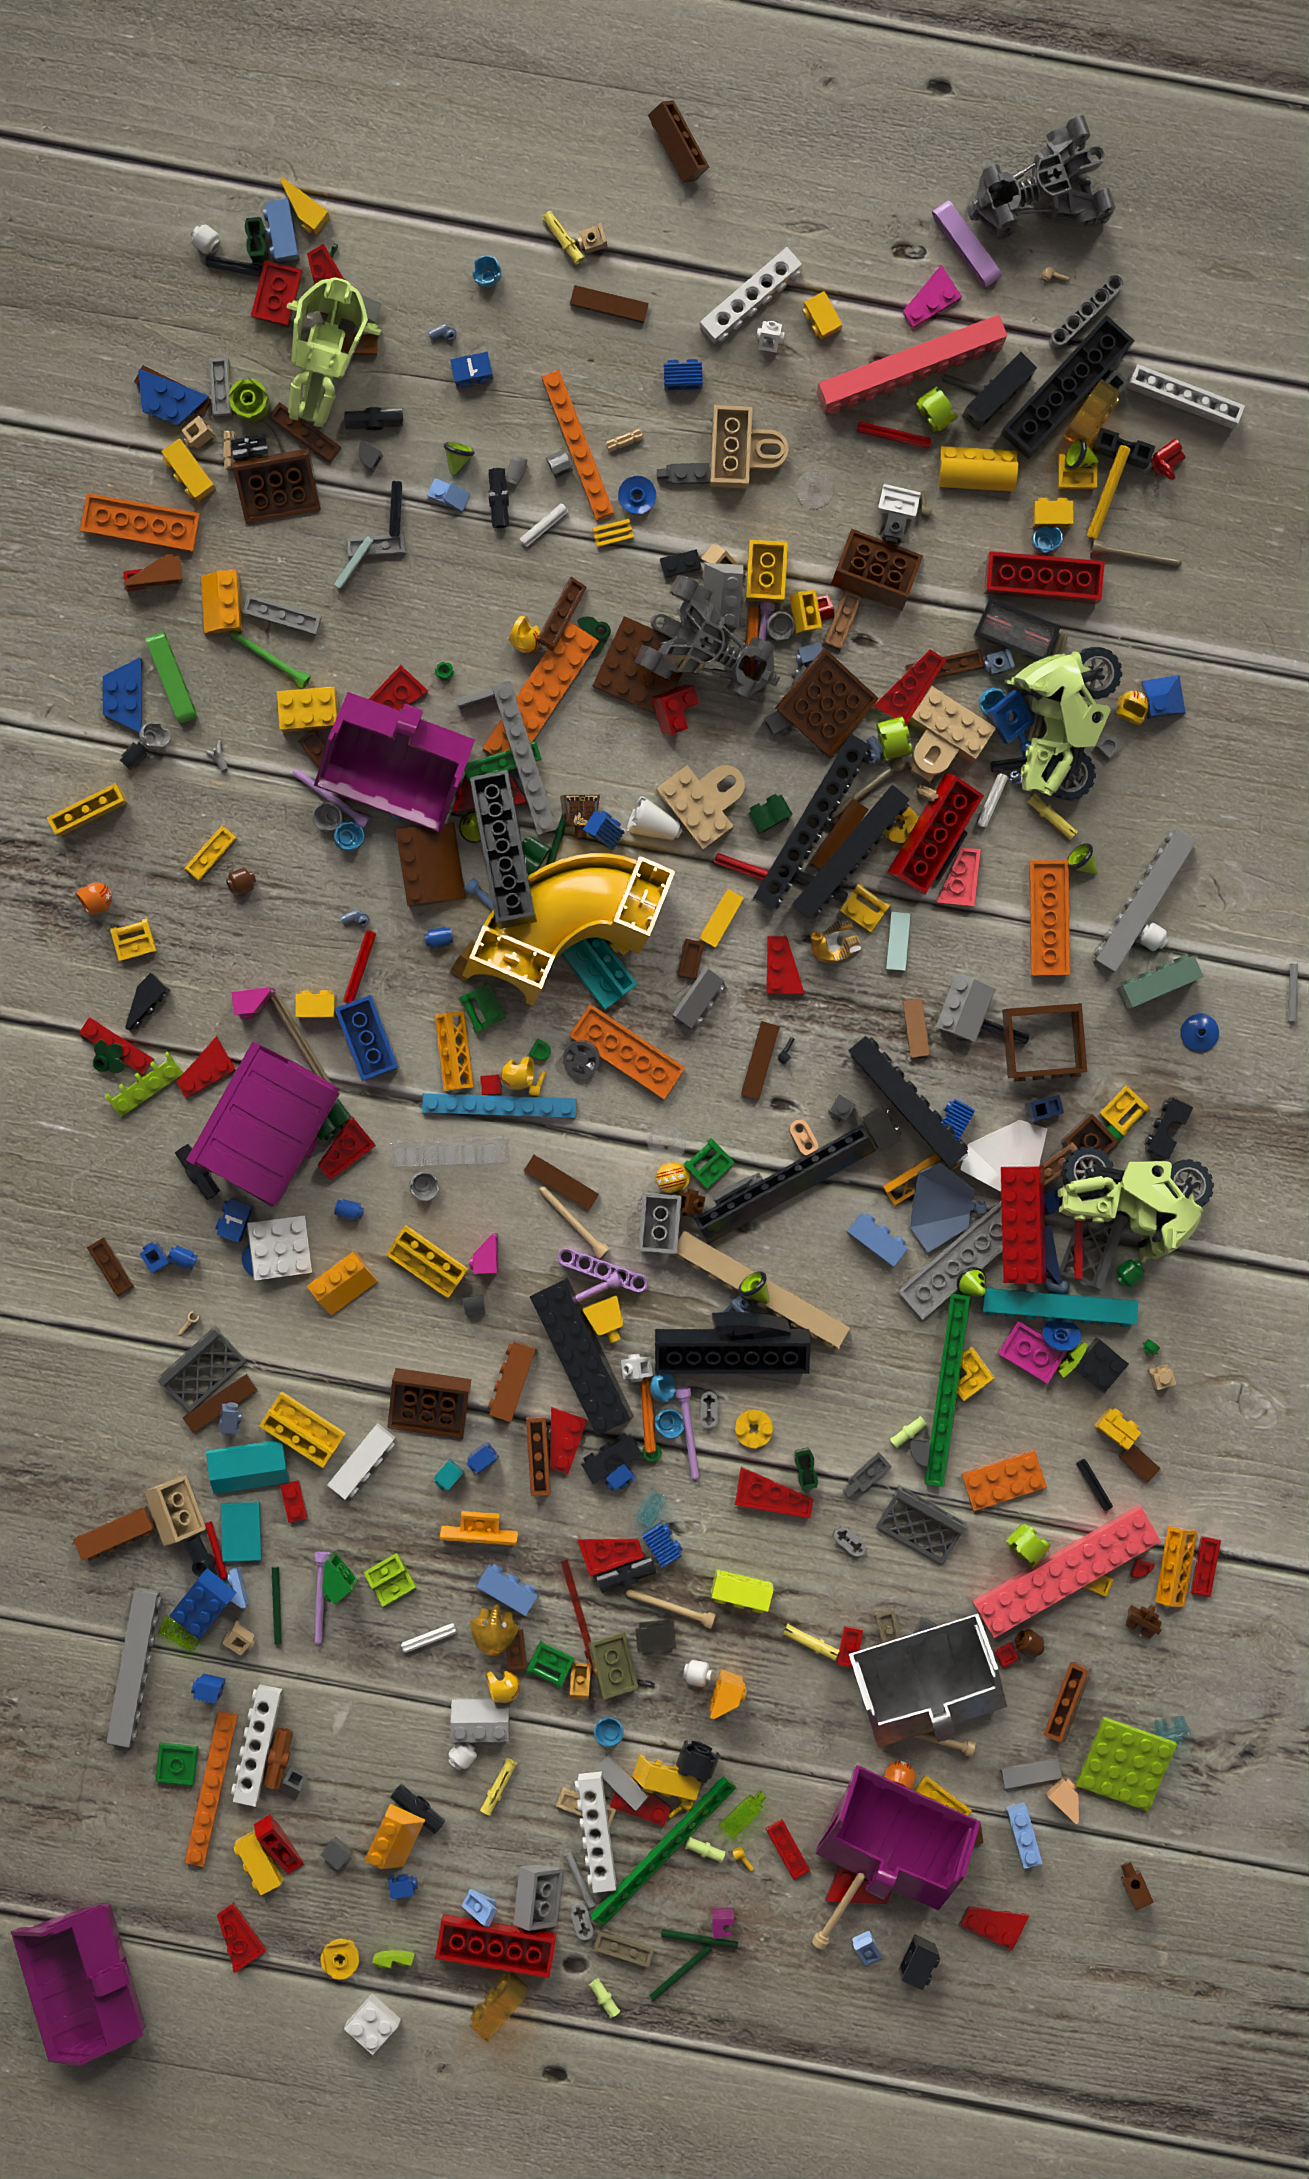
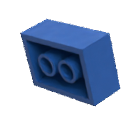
M206 1569L169 1616L199 1640L237 1592L209 1569Z

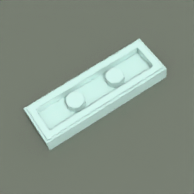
M369 536L365 538L334 583L335 586L338 588L343 587L374 542Z
M891 912L886 969L906 970L911 913Z

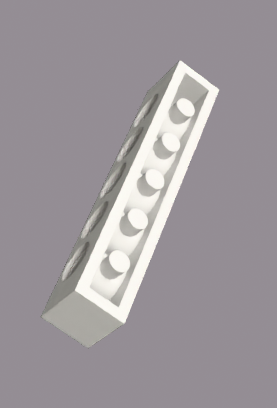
M786 247L700 321V328L714 344L718 341H724L728 337L729 331L733 328L735 330L743 324V319L747 316L751 317L757 312L758 306L767 304L772 299V294L776 291L778 293L782 291L787 285L786 282L790 279H796L801 274L802 263ZM783 269L786 274L778 275L776 270ZM764 281H768L771 283V287L764 288L761 284ZM755 294L757 299L749 300L747 295ZM735 306H740L743 310L740 313H736L732 309ZM724 318L728 321V324L720 325L718 320Z
M1139 364L1133 370L1127 386L1130 390L1232 429L1239 423L1245 405Z
M260 1684L257 1690L254 1689L252 1701L255 1702L253 1708H250L248 1713L249 1727H246L243 1738L246 1739L245 1746L241 1747L239 1757L242 1758L241 1765H237L235 1772L238 1780L237 1784H233L231 1795L234 1796L233 1802L254 1807L258 1803L283 1689ZM260 1703H266L269 1710L262 1711L259 1707ZM262 1722L265 1729L258 1730L255 1723ZM258 1741L261 1747L255 1749L252 1747L251 1742ZM254 1760L256 1767H249L247 1761ZM243 1779H250L252 1786H245Z
M602 1771L579 1774L578 1781H575L576 1793H580V1800H577L578 1811H582L583 1818H580L581 1830H585L583 1848L587 1849L588 1856H585L586 1868L590 1867L588 1885L592 1886L593 1893L616 1890L617 1882ZM593 1792L595 1797L589 1798L586 1796V1793ZM593 1810L596 1811L598 1815L593 1817L590 1816L588 1812ZM597 1829L600 1831V1834L593 1835L590 1831ZM600 1848L603 1852L596 1854L593 1850ZM603 1867L605 1871L598 1872L596 1868Z

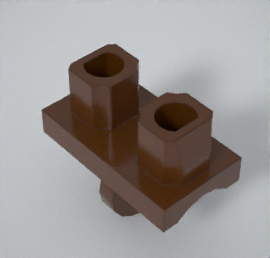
M1133 1605L1129 1607L1126 1620L1128 1628L1135 1630L1138 1624L1142 1625L1141 1634L1148 1639H1151L1155 1633L1159 1635L1162 1631L1160 1628L1161 1621L1158 1620L1159 1615L1154 1613L1155 1606L1150 1605L1148 1609L1143 1606L1140 1609Z

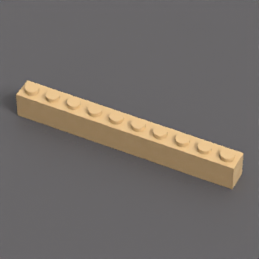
M684 1230L678 1239L677 1254H674L675 1257L682 1261L686 1258L692 1262L690 1266L699 1271L703 1268L708 1271L707 1276L716 1281L720 1278L725 1281L723 1285L731 1290H734V1288L739 1290L741 1282L748 1275L754 1273L753 1270ZM766 1280L769 1302L762 1303L758 1301V1306L765 1310L768 1307L773 1309L775 1316L790 1319V1324L798 1329L801 1326L809 1329L811 1337L817 1339L819 1336L824 1339L823 1344L832 1349L834 1346L840 1347L850 1327L770 1280Z

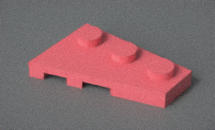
M961 847L936 903L975 907L981 849Z

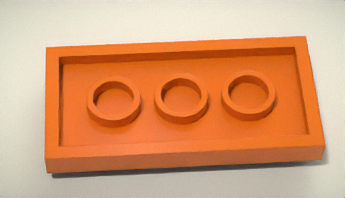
M1035 1450L961 1473L973 1511L1047 1487Z

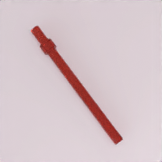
M566 1559L560 1561L585 1645L586 1659H589L592 1673H595L588 1646L591 1638L569 1562Z

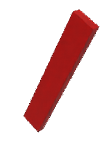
M1078 1163L1076 1166V1170H1083L1080 1164ZM1075 1220L1074 1278L1082 1279L1083 1221Z

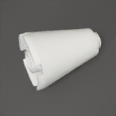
M641 796L636 803L639 807L633 809L629 818L627 832L672 841L675 838L678 839L682 831L680 822L647 798Z

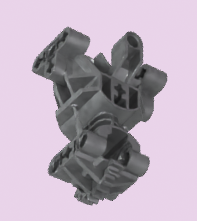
M1084 115L1076 116L1070 119L1065 127L1048 133L1049 143L1036 153L1032 165L1024 171H1020L1012 176L1008 172H1001L999 165H992L984 169L979 180L976 199L967 208L969 218L972 221L981 220L995 233L997 240L1012 235L1018 221L1017 216L1022 214L1040 212L1045 214L1049 220H1055V218L1076 219L1078 227L1092 224L1093 227H1098L1107 223L1116 208L1110 189L1105 188L1092 194L1090 188L1091 181L1080 176L1099 168L1105 157L1104 150L1099 146L1084 149L1086 141L1090 137V131ZM1096 155L1099 161H1093L1090 156ZM1032 169L1033 177L1031 181L1026 179L1025 183L1020 181L1018 184L1017 180L1024 176V173ZM998 199L1001 202L1007 200L1009 203L996 209L992 200ZM1026 203H1027V205H1031V203H1032L1035 208H1021V209H1020V208H1019V205H1020L1021 207H1025V204H1026Z
M677 575L669 593L683 600L680 609L677 610L681 623L665 614L658 613L653 615L650 621L652 628L672 639L661 642L662 645L659 651L642 645L634 663L668 680L673 671L699 673L700 670L712 672V674L726 676L731 680L727 690L748 699L767 684L777 686L780 677L774 674L773 650L775 646L755 637L752 638L749 645H746L724 626L725 619L720 616L714 605L709 601L713 592L686 576ZM659 617H663L665 620L664 626L661 628L656 625V620ZM723 629L739 646L737 649L725 643ZM744 656L751 657L759 662L752 679L743 674L744 671L738 669L740 661ZM715 660L725 665L726 670L709 669L703 666Z

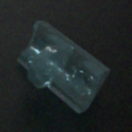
M650 1489L634 1520L651 1529L668 1497Z
M1183 1716L1173 1717L1174 1727L1167 1728L1166 1719L1155 1720V1730H1152L1153 1734L1166 1739L1169 1738V1740L1175 1741L1176 1744L1183 1742V1738L1179 1736L1191 1735V1731L1186 1725Z

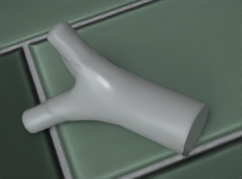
M218 740L217 748H213V752L207 750L206 753L211 755L216 760L220 770L224 771L228 767L221 752L222 741Z

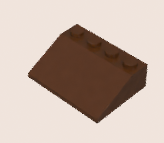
M309 448L235 461L233 463V471L245 523L321 510Z
M851 529L831 585L903 611L923 555Z
M454 823L444 824L441 833L424 826L396 829L407 906L415 907L466 899Z
M395 1368L391 1386L387 1428L463 1439L472 1379Z

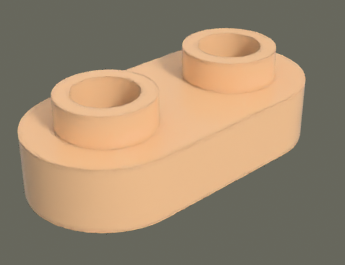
M804 1120L793 1121L790 1125V1133L800 1152L808 1155L817 1150V1140L807 1122ZM798 1125L802 1126L803 1131L801 1133L796 1132V1127ZM807 1142L812 1145L810 1150L805 1149Z

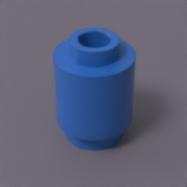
M441 927L427 930L428 934L424 935L426 946H431V949L449 946V943H453L450 928Z
M346 1199L338 1200L334 1215L357 1222L358 1218H362L364 1208L358 1202Z
M178 1245L176 1248H171L168 1258L171 1259V1264L186 1270L188 1268L193 1269L198 1257L193 1251Z

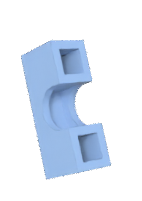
M1022 1802L1006 1807L1023 1868L1026 1869L1043 1864L1027 1806Z

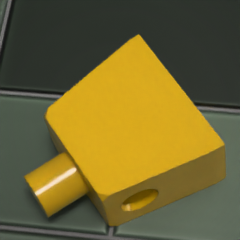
M617 1294L582 1309L598 1336L606 1333L610 1343L621 1339L617 1328L624 1326Z

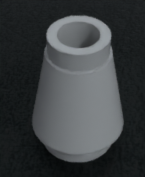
M513 455V458L510 459L507 482L518 485L528 467L527 459Z

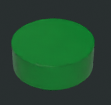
M656 1444L655 1452H645L644 1446L642 1453L646 1461L656 1462L660 1459L662 1451L660 1446Z

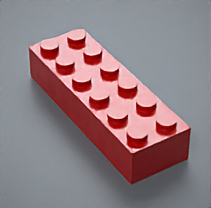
M990 551L986 562L984 594L1098 604L1102 599L1105 561Z
M945 773L935 790L936 794L939 795L938 799L935 798L934 802H928L887 873L915 892L926 895L984 797L982 793L956 775Z
M1044 1166L1001 1167L1003 1283L1046 1282Z
M443 1914L435 1959L550 1978L557 1933L542 1930L528 1931L518 1926L491 1922L488 1927L483 1926L477 1919Z

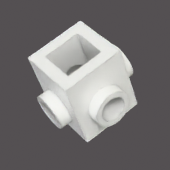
M763 321L762 328H758L756 339L760 340L759 350L777 353L778 344H782L784 332H781L782 324L774 321Z
M640 1354L628 1355V1359L621 1360L623 1379L639 1382L643 1381L644 1377L653 1376L651 1357H640Z

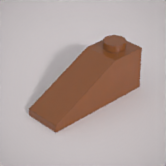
M167 554L163 558H159L124 581V590L182 583L183 578L179 556L175 557L174 554Z

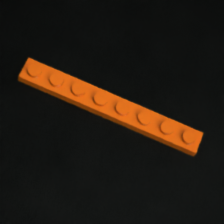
M560 370L541 376L595 519L598 520L614 514Z
M224 1711L218 1712L185 1863L201 1867L205 1865L238 1714Z

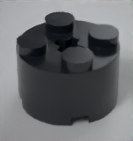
M686 1740L676 1762V1766L679 1768L678 1773L683 1776H693L697 1781L707 1783L714 1774L720 1754L718 1752L716 1754L711 1752L713 1748L698 1741H692L691 1744H688V1740Z

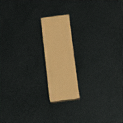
M563 1787L556 1807L583 1817L582 1811H578L577 1800H580V1793ZM606 1804L610 1827L616 1809ZM593 1810L588 1812V1814L593 1817L598 1815V1813Z

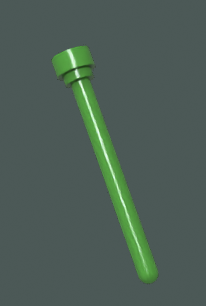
M232 631L230 633L231 638L294 678L297 686L304 689L309 683L311 676L306 672H297L238 632Z

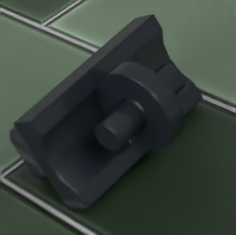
M265 434L231 440L234 460L268 454Z

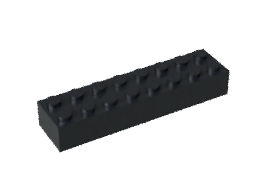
M1106 315L1005 425L1000 434L1029 459L1131 348L1135 340Z
M508 770L470 777L497 926L499 929L537 922Z
M892 784L791 906L808 920L811 917L815 919L823 910L820 906L823 903L828 904L835 896L832 892L836 888L840 889L846 883V875L848 873L852 875L860 866L857 862L861 858L863 860L866 859L871 853V845L873 843L877 845L885 836L882 832L885 829L889 831L897 822L895 819L897 814L901 816L910 806L907 802L910 799Z
M864 1036L848 1050L850 1056L944 1164L952 1170L968 1156V1146L962 1139L958 1141L954 1137L956 1135L955 1131L949 1125L945 1126L942 1123L943 1118L936 1110L931 1111L928 1100L923 1095L921 1097L917 1095L915 1085L911 1081L906 1082L904 1080L905 1074L898 1066L894 1068L891 1065L892 1059L885 1051L881 1053L878 1050L880 1048L879 1044L872 1037L869 1039L867 1036Z
M563 1279L532 1294L530 1299L596 1436L631 1420L634 1415L582 1310V1306L576 1299V1294L569 1279Z
M655 1329V1374H809L810 1331L809 1329H790L791 1335L753 1339L752 1334L734 1336L733 1330L715 1332V1329Z

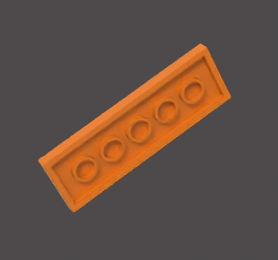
M87 493L80 531L194 552L201 514Z
M1069 860L1029 861L1031 976L1070 975L1069 868L1067 867Z
M589 1004L569 1034L576 1041L587 1040L593 1043L598 1048V1054L601 1058L663 1099L666 1098L686 1068L591 1004Z

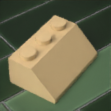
M187 1475L144 1491L164 1546L181 1541L206 1529Z

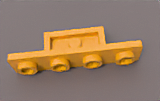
M461 1511L460 1527L442 1526L440 1540L510 1546L517 1545L518 1531L499 1530L500 1514Z

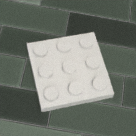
M305 1215L247 1223L254 1280L312 1273Z

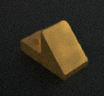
M473 940L470 941L463 953L458 956L451 969L453 974L465 982L469 978L462 976L476 943Z
M572 1663L569 1699L589 1700L591 1663Z

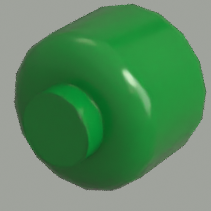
M1129 1259L1117 1267L1116 1272L1118 1276L1115 1278L1121 1286L1126 1285L1132 1288L1144 1279L1145 1270L1137 1260Z

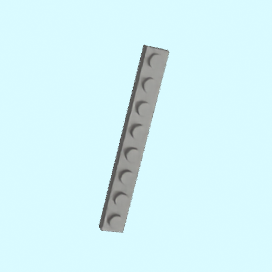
M511 681L492 686L537 835L556 830Z

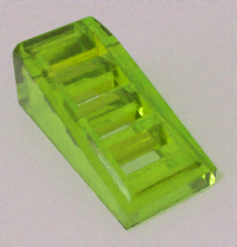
M168 1615L165 1617L158 1632L189 1651L195 1650L200 1639L198 1640L193 1635L190 1642H188L192 1634ZM172 1623L173 1626H172L171 1631H170V1633H169V1632H167V1630H168L170 1624ZM177 1627H179L180 1629L177 1635L175 1636L174 1634L177 1630ZM186 1631L187 1633L184 1639H182V1635Z

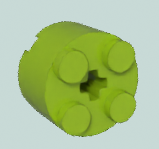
M242 379L237 381L230 389V406L239 419L255 423L267 415L271 403L265 388L260 382L254 379Z
M937 386L917 400V410L922 417L927 416L928 425L933 432L941 431L958 418L956 412L953 414L950 410L953 408L951 403L941 390L938 391Z
M903 717L877 723L878 738L883 748L885 760L913 753L911 743H908V738L910 737L909 730L905 726Z
M1020 1524L1005 1540V1543L1009 1544L1008 1547L1021 1560L1027 1559L1029 1561L1027 1565L1034 1568L1049 1552L1051 1545L1043 1538L1037 1537V1531L1030 1525Z

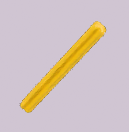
M1119 446L1087 532V536L1092 539L1098 538L1128 458L1129 447Z

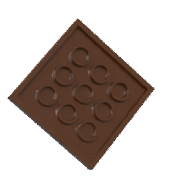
M624 616L593 687L656 715L651 697L676 688L683 672L673 671L668 680L637 665L634 661L642 645L659 651L662 645L661 642L669 641L672 638Z
M823 648L775 709L824 754L831 758L879 698L827 649Z

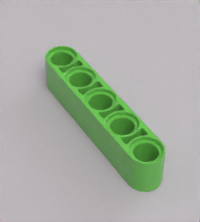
M162 631L145 638L179 724L181 725L198 718L165 632Z

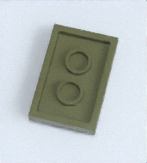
M620 1632L588 1642L601 1699L604 1700L639 1689L626 1632Z

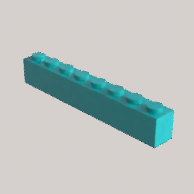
M986 1288V1293L982 1296L981 1311L986 1312L985 1315L997 1316V1313H1005V1317L1016 1318V1314L1024 1315L1025 1319H1035L1036 1316H1042L1043 1320L1047 1321L1062 1318V1322L1074 1323V1319H1078L1083 1324H1093V1321H1101L1100 1325L1112 1326V1322L1120 1323V1327H1131V1324H1137L1139 1301Z

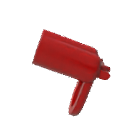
M1173 439L1154 453L1151 459L1153 466L1151 469L1154 470L1156 476L1164 474L1170 480L1176 478L1172 468L1186 458L1182 452V445L1177 439Z

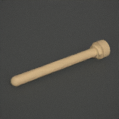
M546 1187L540 1188V1193L593 1247L592 1250L595 1252V1256L600 1259L610 1248L605 1243L598 1242Z
M630 1589L625 1593L629 1598L701 1621L700 1624L711 1629L716 1615L711 1612L701 1614Z
M930 1733L915 1736L918 1739L961 1750L964 1756L973 1757L976 1742L968 1740L962 1743L948 1739L938 1743L936 1736Z
M859 1873L823 1931L816 1933L812 1939L813 1945L818 1949L824 1950L827 1947L829 1934L865 1878L863 1873Z

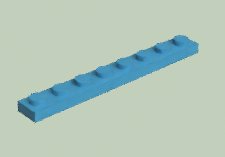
M423 1093L422 1112L576 1118V1099Z

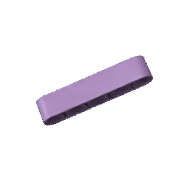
M949 200L932 211L933 218L984 288L1002 277L995 262Z
M563 1248L558 1254V1261L569 1268L608 1281L607 1279L610 1277V1274L616 1271H623L626 1274V1279L622 1282V1287L635 1292H642L647 1287L646 1277L637 1272L571 1248ZM565 1251L572 1254V1260L569 1262H565L561 1258L562 1253ZM582 1258H587L590 1261V1266L586 1269L582 1268L579 1264ZM606 1265L608 1273L600 1275L597 1271L598 1266ZM636 1278L644 1280L642 1288L634 1286L633 1281Z

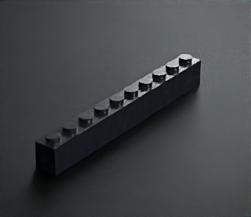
M860 1125L694 1219L707 1243L710 1244L872 1154L876 1149L868 1133Z

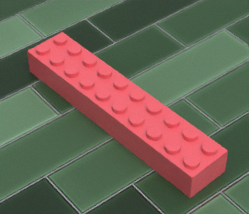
M998 314L819 382L817 389L818 398L825 414L829 412L830 414H835L842 407H853L859 403L858 401L866 399V401L872 400L877 397L876 394L882 392L884 394L890 393L897 386L906 387L912 384L913 380L927 379L934 372H937V374L943 373L948 370V367L953 365L955 367L961 366L966 363V360L971 358L977 360L982 358L987 352L996 353L1002 349L1001 347L1005 343L1007 333Z
M1137 1505L1040 1561L1034 1568L1030 1567L979 1596L973 1600V1603L990 1633L995 1638L1155 1546L1161 1540L1143 1509Z

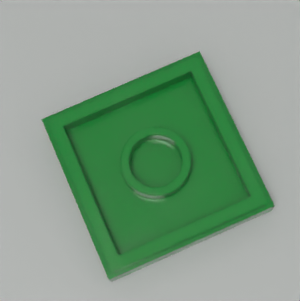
M160 1742L155 1782L194 1786L199 1746Z

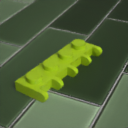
M168 1051L164 1053L168 1060L159 1066L154 1061L150 1063L153 1070L143 1077L138 1072L134 1074L138 1081L128 1088L120 1084L119 1087L122 1092L113 1098L108 1093L105 1095V1098L120 1117L184 1073Z

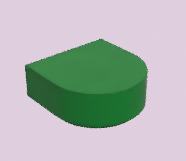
M537 1038L528 1055L543 1061L549 1058L551 1048L546 1042Z
M1113 1125L1105 1127L1119 1141L1118 1143L1124 1139Z

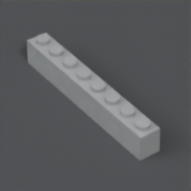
M1178 829L1174 830L1173 833L1169 832L1164 839L1166 844L1163 849L1159 848L1154 855V858H1156L1153 865H1148L1144 871L1145 878L1143 881L1139 880L1134 887L1136 891L1134 896H1129L1126 900L1124 912L1116 916L1114 920L1116 925L1112 930L1109 929L1103 938L1106 940L1103 946L1099 945L1093 954L1096 956L1093 961L1112 973L1117 971L1196 843V840Z
M143 1588L134 1590L106 1743L130 1747L133 1742H136L138 1731L135 1730L136 1723H139L141 1718L139 1706L143 1704L145 1696L142 1689L148 1680L146 1667L150 1666L152 1658L149 1651L155 1641V1636L152 1635L153 1628L157 1627L159 1617L156 1616L157 1609H160L162 1603L159 1591Z

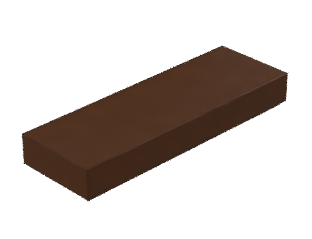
M105 1237L87 1247L117 1297L134 1287V1284Z

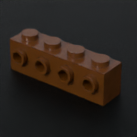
M674 100L661 102L648 114L653 128L656 130L661 143L668 152L669 158L676 167L678 175L683 182L697 180L710 168Z

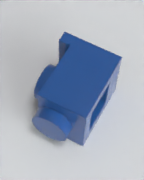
M151 1242L143 1247L144 1251L140 1253L151 1273H155L170 1263V1259H168L159 1243L153 1244ZM154 1252L159 1255L157 1260L152 1257Z
M623 1462L606 1476L607 1481L605 1483L611 1491L617 1488L623 1489L630 1483L628 1480L631 1478L634 1481L636 1476Z
M394 1874L389 1876L388 1883L391 1899L414 1896L415 1889H418L417 1877L408 1876V1874L398 1875L397 1878H394Z

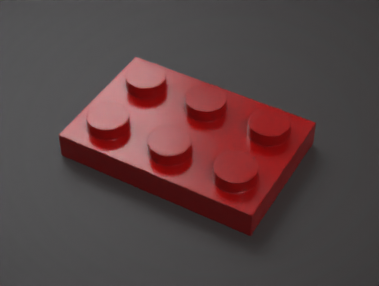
M265 260L251 317L289 327L293 310L286 307L289 302L296 301L303 274L302 269Z

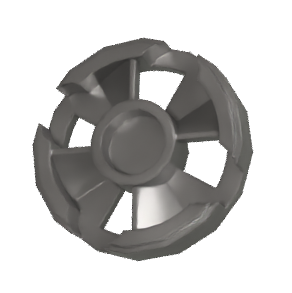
M587 1040L571 1042L563 1053L565 1069L571 1075L578 1078L592 1076L598 1070L601 1063L598 1054L599 1050L593 1043ZM577 1045L585 1046L584 1050L579 1051ZM567 1055H573L574 1061L567 1062ZM591 1057H595V1058H596V1062L590 1060V1058H591ZM580 1067L584 1068L585 1074L579 1071Z

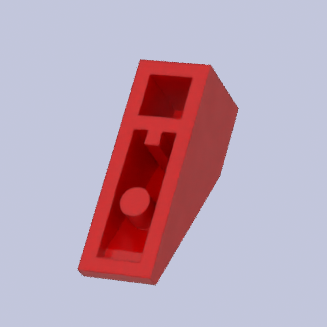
M270 1814L254 1824L257 1840L287 1874L304 1865L303 1860L281 1826Z

